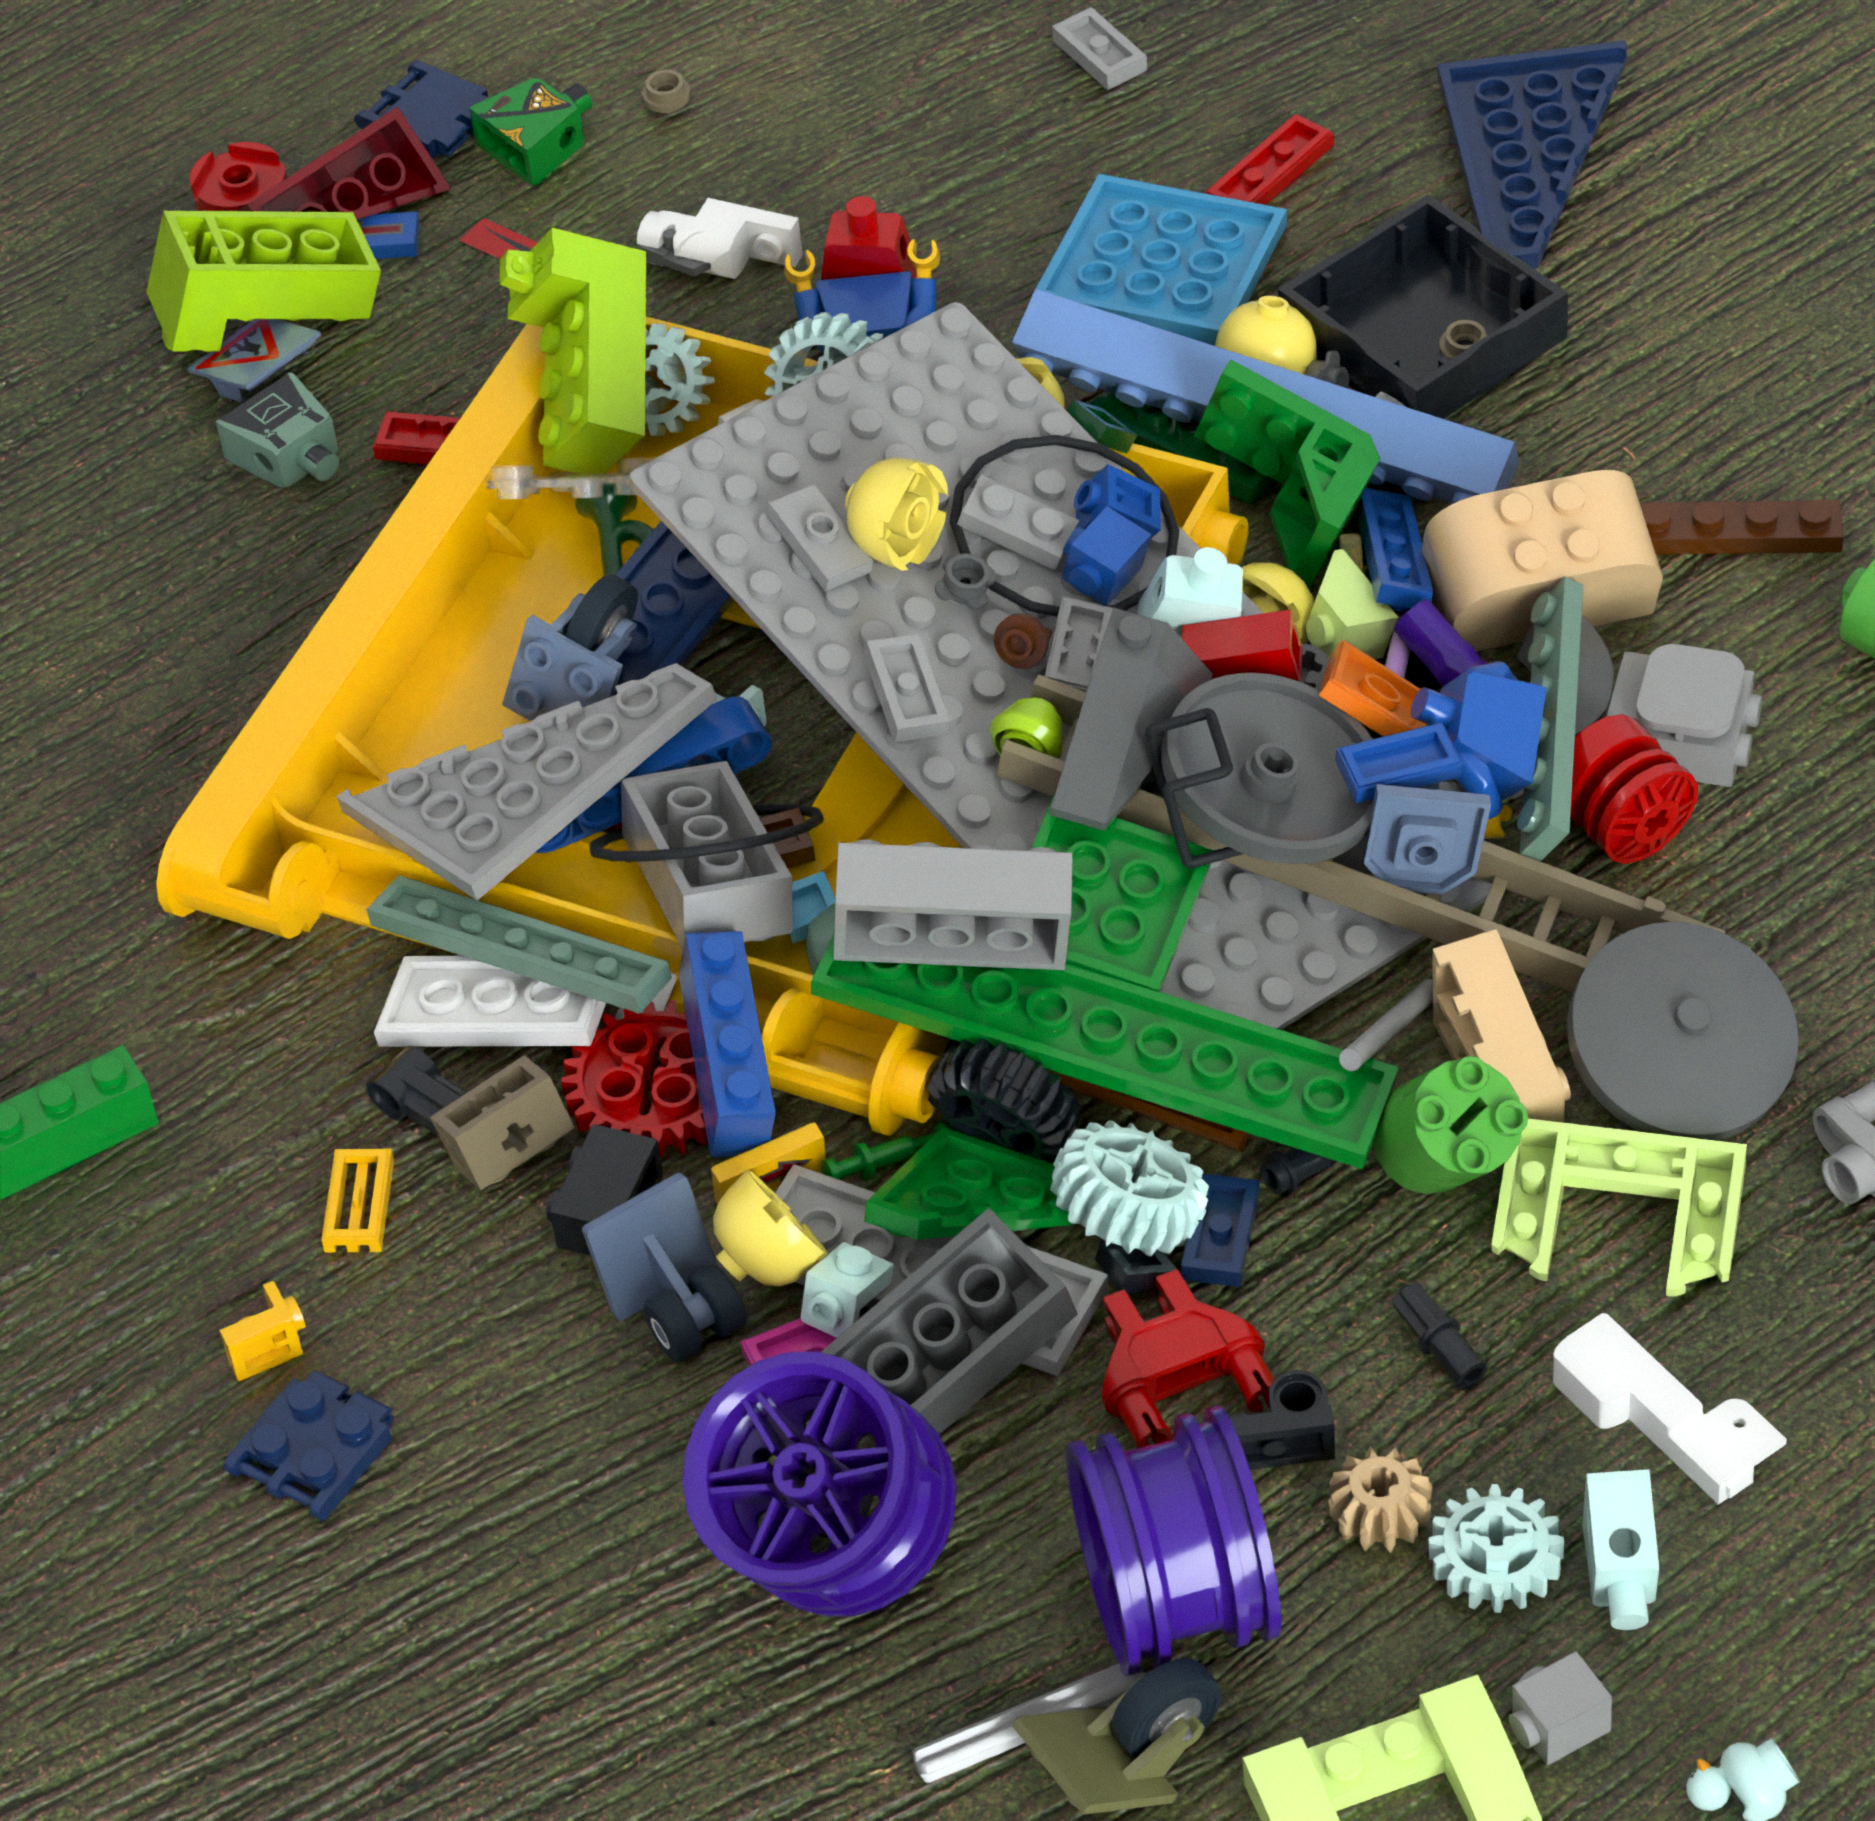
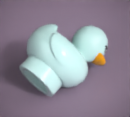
M1770 1738L1758 1747L1742 1742L1730 1745L1722 1753L1721 1765L1718 1768L1711 1766L1705 1760L1697 1759V1768L1689 1776L1686 1783V1793L1695 1807L1706 1811H1714L1728 1802L1731 1789H1733L1745 1807L1742 1815L1744 1820L1766 1821L1776 1817L1783 1810L1786 1802L1785 1791L1800 1781L1775 1741Z

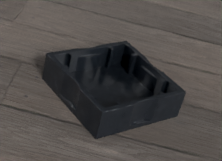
M1429 194L1375 227L1368 236L1357 244L1329 256L1278 289V297L1285 299L1290 306L1296 308L1311 323L1316 338V360L1325 361L1328 351H1337L1340 355V366L1345 367L1348 371L1350 387L1357 392L1373 397L1380 392H1384L1407 408L1442 419L1567 338L1568 292L1520 258L1494 246L1476 227ZM1458 320H1472L1481 324L1488 336L1475 344L1469 340L1458 341L1457 344L1472 346L1451 360H1448L1441 354L1439 348L1440 338L1450 324Z

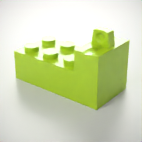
M163 211L146 293L162 327V339L167 349L172 350V352H188L191 350L220 352L227 319L252 321L254 319H285L288 321H299L302 319H332L336 321L370 319L381 269L353 212Z
M551 228L530 251L508 249L501 256L499 283L510 291L508 319L543 327L540 337V350L545 353V366L540 380L539 395L544 399V417L538 433L539 443L543 445V466L600 479L645 436L646 251Z

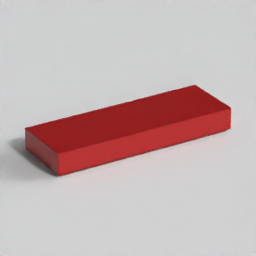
M1294 114L1206 190L1204 194L1267 205L1334 146V132Z

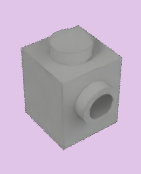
M1577 1651L1548 1667L1538 1666L1529 1670L1512 1686V1714L1509 1715V1723L1520 1744L1526 1749L1533 1747L1548 1766L1611 1731L1612 1696Z

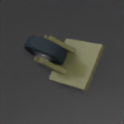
M1189 1658L1176 1659L1140 1676L1109 1707L1018 1716L1012 1726L1028 1745L1033 1757L1043 1764L1065 1792L1067 1800L1082 1815L1171 1804L1175 1801L1178 1793L1164 1776L1183 1751L1192 1746L1201 1737L1203 1731L1213 1720L1220 1706L1221 1690L1214 1677L1198 1661Z

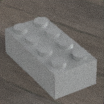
M727 761L628 777L621 780L622 835L631 851L694 847L734 841L767 833ZM773 843L693 858L637 862L682 949L684 948L685 936L690 933L742 931L744 942L765 941L773 936L793 933L792 875Z
M874 840L838 843L833 960L1065 970L1071 920L1072 853L1057 852L1046 847L1032 848L1028 851L999 850L991 845L949 848L940 847L930 842H919L911 846L883 845Z

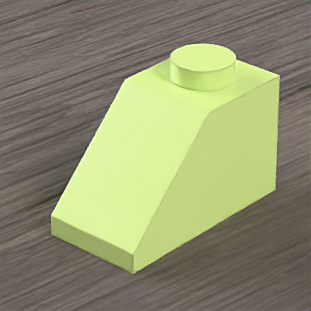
M1344 549L1334 550L1306 624L1307 638L1313 646L1321 649L1328 658L1340 640H1345L1374 660L1383 658L1393 634V628L1399 617L1389 605L1376 603L1372 584Z

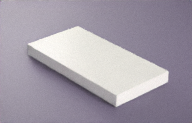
M404 956L374 1034L379 1047L591 1046L606 1003L465 956Z

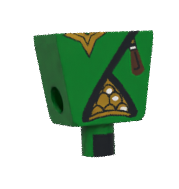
M532 78L469 108L475 143L534 187L582 147L584 134L580 115L592 108V100L587 90L578 83L559 93L541 79Z

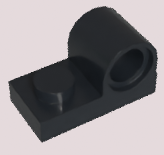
M1292 1370L1282 1373L1274 1379L1269 1389L1270 1412L1258 1414L1236 1413L1229 1416L1241 1442L1250 1470L1335 1459V1428L1331 1404H1329L1323 1381L1313 1373L1305 1370Z

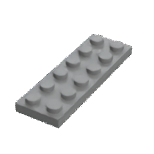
M795 1164L792 1165L775 1192L791 1208L790 1212L802 1225L805 1223L824 1245L828 1254L840 1244L846 1242L853 1246L865 1248L871 1254L894 1264L891 1284L864 1306L868 1309L874 1307L955 1237L916 1240L910 1237L894 1236L884 1228L864 1222L866 1201L875 1192ZM1027 1246L1066 1285L1078 1313L1076 1317L1022 1363L1059 1376L1109 1289L1108 1274ZM806 1274L795 1282L805 1286Z

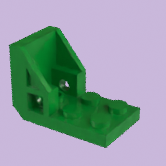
M1230 359L1219 378L1194 436L1208 443L1216 450L1223 451L1256 469L1259 473L1269 476L1284 485L1276 497L1269 515L1286 568L1292 570L1310 589L1350 521L1380 461V456L1370 434ZM1300 494L1309 498V501L1303 499Z

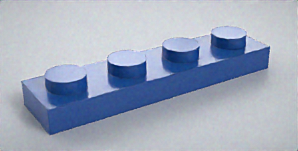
M1366 488L1355 510L1376 603L1387 604L1394 611L1407 612L1424 599H1428L1431 602L1434 592L1426 559L1421 552L1422 543L1411 497Z

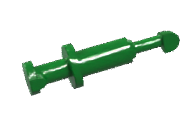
M945 1123L935 1126L934 1132L916 1139L905 1135L869 1148L864 1142L856 1143L853 1146L852 1157L837 1161L834 1157L823 1160L822 1172L824 1175L838 1180L858 1172L865 1181L874 1179L876 1169L911 1158L917 1152V1149L922 1148L942 1127L948 1128Z

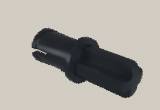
M1407 1284L1403 1286L1393 1298L1392 1304L1394 1309L1420 1339L1418 1342L1419 1349L1424 1354L1433 1355L1451 1377L1458 1390L1468 1389L1479 1382L1486 1374L1488 1364L1477 1355L1460 1334L1461 1324L1455 1317H1446L1420 1284Z

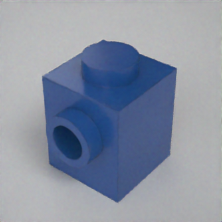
M1106 506L1086 529L1078 526L1069 536L1063 548V554L1067 556L1062 579L1071 584L1078 592L1090 596L1104 606H1108L1142 568L1152 534Z

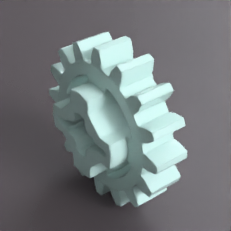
M651 324L649 332L646 329V349L657 345L658 347L657 349H651L649 357L645 359V372H657V377L663 380V384L671 387L659 388V383L653 380V376L645 373V431L649 427L651 436H664L666 427L671 433L684 431L682 418L688 422H697L700 416L694 407L696 404H710L711 401L707 395L702 393L703 386L714 384V378L705 376L702 372V368L711 363L710 357H697L695 354L701 342L698 339H687L683 342L685 330L671 327L667 332L665 324ZM672 400L679 401L673 409L658 415L659 410H665L667 402Z
M1498 1484L1491 1485L1489 1496L1480 1497L1473 1488L1466 1489V1504L1461 1505L1457 1501L1449 1499L1446 1502V1517L1435 1516L1432 1521V1537H1429V1559L1433 1560V1576L1435 1580L1447 1579V1595L1451 1598L1460 1595L1464 1591L1468 1593L1469 1608H1477L1483 1599L1491 1600L1494 1613H1501L1503 1601L1512 1599L1514 1604L1520 1609L1526 1608V1596L1529 1591L1543 1598L1547 1595V1580H1558L1560 1577V1562L1564 1558V1537L1559 1536V1519L1557 1516L1545 1517V1502L1541 1498L1529 1505L1523 1503V1489L1517 1487L1510 1497L1501 1496Z

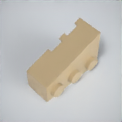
M1497 929L1434 948L1433 1024L1452 1059L1459 1060L1469 1056L1480 1058L1484 1063L1491 1065L1509 1080L1519 1096L1520 1103L1527 1110L1528 1119L1564 1123L1565 1101L1571 1097L1568 1080L1564 1071L1554 1065L1544 1036L1537 1025Z

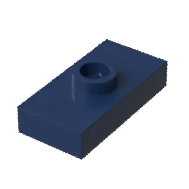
M1202 1173L1201 1179L1209 1185L1206 1194L1208 1202L1204 1208L1206 1213L1202 1220H1198V1226L1192 1237L1187 1238L1181 1264L1182 1277L1186 1281L1240 1287L1260 1197L1259 1180Z

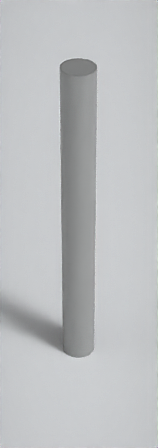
M1423 980L1345 1048L1339 1056L1341 1066L1348 1071L1357 1070L1432 1004L1433 980Z

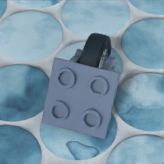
M608 574L600 578L586 595L582 593L576 595L569 607L551 625L534 615L527 618L502 705L529 721H533L537 716L576 701H580L583 708L614 696L615 686L618 684L623 667L616 660L632 641L633 637L630 636V632L637 626L632 621L638 602L637 589L622 578Z

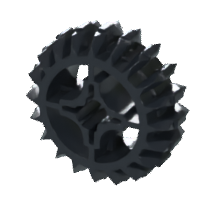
M982 1038L975 1045L966 1039L961 1043H952L948 1051L944 1052L940 1060H938L930 1075L932 1078L927 1086L930 1092L929 1102L936 1108L935 1113L937 1116L949 1122V1129L1048 1163L1055 1162L1060 1148H1064L1067 1139L1071 1138L1081 1120V1116L1078 1113L1081 1106L1073 1098L1074 1092L1071 1088L1060 1084V1076L1050 1073L1043 1068V1062H1035L1026 1057L1024 1051L1018 1053L1010 1050L1005 1043L993 1047L986 1039Z

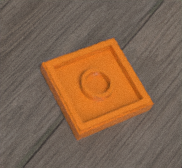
M1340 640L1330 654L1319 692L1320 697L1383 737L1427 726L1426 723L1411 717L1412 703L1420 690L1418 687L1345 640Z

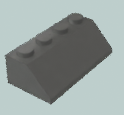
M988 1208L823 1349L821 1353L844 1358L869 1373L891 1393L918 1410L937 1432L941 1434L1076 1317L1078 1313L1066 1285ZM866 1435L865 1437L876 1448L875 1437L873 1435Z

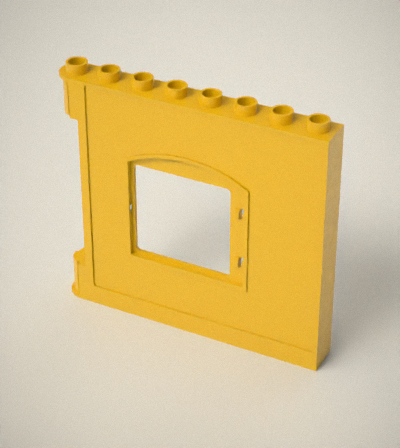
M646 316V329L648 332L651 324H665L667 332L671 327L684 329L683 342L687 339H698L701 342L695 354L697 357L703 356L710 357L711 363L702 368L703 375L714 378V384L703 386L702 393L707 395L711 401L710 404H696L694 408L700 416L697 422H688L682 418L684 431L680 433H671L666 427L664 436H651L648 427L645 431V436L599 479L543 466V445L539 443L538 439L539 427L544 417V399L539 395L540 380L545 366V353L540 350V337L543 327L526 324L175 825L166 841L157 875L158 901L163 910L180 917L187 916L197 910L288 939L298 936L302 931L310 932L323 913L441 949L371 926L366 909L398 875L462 896L472 897L344 814L336 797L347 789L350 790L352 796L388 783L386 774L402 768L415 767L425 759L464 744L469 752L503 739L501 733L503 729L516 724L531 722L502 705L527 618L534 615L551 625L569 607L576 595L579 593L586 595L590 588L603 577L599 531L593 520L585 518L577 512L575 506L577 494L584 488L601 482H619L630 486V474L634 469L718 426L719 416L755 399L765 401L771 398L764 393L768 387L775 384V381L763 373L768 366L775 363L769 356L772 349ZM658 345L646 349L645 359L649 357L651 349H657ZM808 358L804 362L806 367L818 364V361ZM645 372L653 376V380L659 383V388H671L663 384V380L657 377V372ZM672 400L667 402L665 410H659L658 415L670 411L679 401ZM1134 443L1128 453L1113 450L1139 464L1168 497L1177 525L1201 549L1206 547L1215 548L1225 555L1227 563L1240 566L1247 545L1248 521L1245 517L1230 513L1228 468ZM1123 468L1128 474L1136 477L1132 472ZM637 495L638 502L636 508L629 515L623 517L622 521L637 520L648 524L654 529L661 519ZM626 541L622 544L623 565L639 547L637 542ZM735 600L720 617L761 629ZM856 732L811 806L819 808L824 817L822 824L808 831L814 847L815 861L790 867L788 870L792 875V882L824 871L836 898L838 843L874 840L883 845L911 846L919 842H930L940 847H963ZM805 816L804 821L808 820L811 817ZM600 831L549 853L535 852L478 900L668 961L670 973L677 975V980L668 1002L675 1000L677 1013L683 1014L685 1012L679 979L683 949L638 863L635 861H630V863L626 861H609L591 856L590 843L606 834L605 832ZM625 839L611 842L602 847L603 849L613 851H631ZM784 934L773 936L765 941L744 942L771 1088L867 1117L872 1131L887 1136L898 1131L906 1118L925 1123L932 1116L936 1108L928 1100L930 1092L927 1086L932 1078L930 1075L949 1044L950 1038L812 995L811 980L813 975L807 955L806 939L792 944L789 935Z

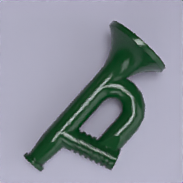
M619 482L592 484L581 490L575 500L577 512L583 517L593 520L597 525L603 576L608 574L616 575L622 568L623 543L635 541L640 546L653 531L652 527L641 521H622L623 517L629 515L636 508L638 499L636 492L630 486Z

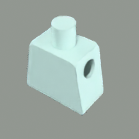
M1210 547L1198 550L1194 558L1177 555L1165 557L1139 600L1137 614L1167 622L1181 638L1182 625L1241 617L1243 569L1239 565L1227 563V559L1221 551Z
M1649 1469L1586 1473L1582 1527L1592 1603L1597 1607L1609 1606L1611 1626L1615 1629L1634 1630L1644 1627L1649 1622L1647 1604L1656 1600L1659 1575Z

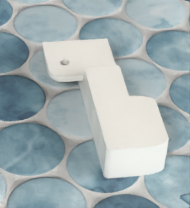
M1606 1313L1598 1315L1571 1333L1559 1343L1554 1351L1553 1384L1597 1427L1601 1429L1612 1428L1629 1419L1718 1505L1752 1484L1754 1466L1786 1445L1787 1439L1744 1400H1726L1707 1414H1704L1703 1404ZM1741 1423L1744 1427L1738 1428L1734 1424Z

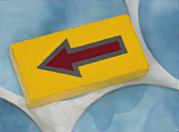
M816 1123L807 1124L712 1166L714 1197L717 1205L730 1186L747 1170L756 1174L774 1192L777 1191L793 1164L818 1173L822 1172V1161L826 1159L824 1136Z

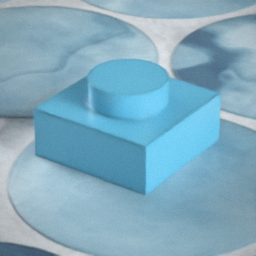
M824 871L792 882L793 933L788 934L792 944L805 940L808 935L809 923L820 912L836 902Z

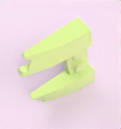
M1528 1119L1527 1126L1521 1133L1520 1143L1510 1159L1504 1163L1491 1244L1492 1252L1499 1255L1504 1249L1510 1251L1531 1264L1529 1267L1530 1275L1538 1280L1547 1281L1564 1186L1677 1199L1679 1202L1666 1296L1675 1297L1685 1294V1284L1718 1275L1721 1282L1729 1281L1746 1168L1747 1144Z
M1478 1674L1419 1695V1709L1350 1734L1307 1748L1303 1738L1299 1737L1243 1757L1244 1785L1261 1821H1340L1336 1813L1338 1810L1442 1773L1446 1774L1469 1821H1542L1515 1752Z

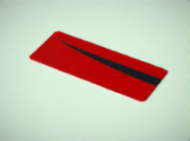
M481 219L460 239L461 242L498 259L508 249L530 251L538 243L487 219Z

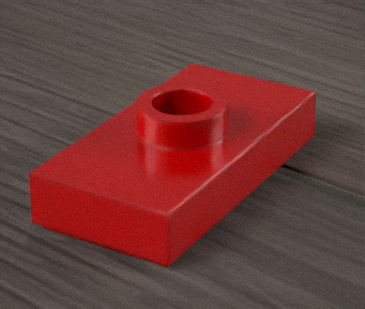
M386 411L373 444L375 460L429 464L460 418Z

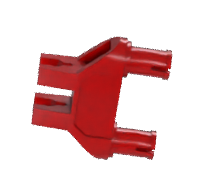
M1178 1269L1156 1277V1285L1162 1294L1161 1297L1157 1298V1304L1162 1315L1146 1322L1141 1318L1125 1289L1103 1297V1306L1109 1314V1317L1104 1318L1105 1327L1115 1344V1349L1106 1371L1101 1401L1109 1414L1122 1418L1135 1441L1136 1448L1149 1446L1148 1439L1150 1437L1155 1444L1169 1441L1173 1438L1170 1427L1166 1425L1154 1402L1226 1374L1228 1376L1231 1375L1249 1410L1252 1412L1263 1411V1406L1258 1399L1260 1394L1269 1409V1389L1274 1381V1377L1262 1358L1265 1343L1260 1333L1241 1317L1198 1302Z

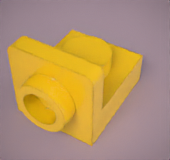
M274 1280L262 1285L269 1307L268 1310L253 1316H247L237 1323L220 1330L230 1367L238 1382L303 1355L297 1331L306 1328L302 1313L293 1296L283 1299Z

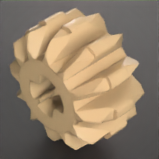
M1370 1446L1365 1454V1460L1362 1461L1347 1455L1346 1461L1343 1463V1471L1333 1472V1477L1330 1481L1331 1498L1328 1500L1329 1515L1332 1517L1333 1522L1339 1523V1532L1342 1534L1343 1540L1360 1536V1544L1365 1552L1374 1542H1383V1545L1391 1553L1396 1545L1397 1538L1414 1544L1415 1538L1418 1535V1527H1426L1428 1525V1521L1431 1518V1504L1429 1502L1432 1500V1485L1429 1482V1477L1422 1476L1417 1458L1401 1462V1455L1396 1447L1386 1457L1378 1456Z

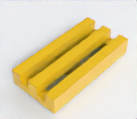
M335 1149L321 1239L325 1253L336 1252L337 1245H346L347 1252H359L360 1245H369L370 1252H382L394 1167L392 1149ZM349 1163H357L348 1229H339ZM371 1163H377L368 1229H362Z

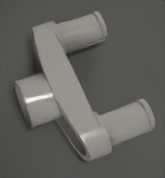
M1875 1078L1867 1085L1844 1098L1835 1097L1816 1108L1813 1113L1815 1132L1823 1147L1830 1154L1822 1163V1174L1825 1183L1839 1200L1847 1204H1853L1868 1194L1875 1197V1127L1870 1124L1875 1120Z

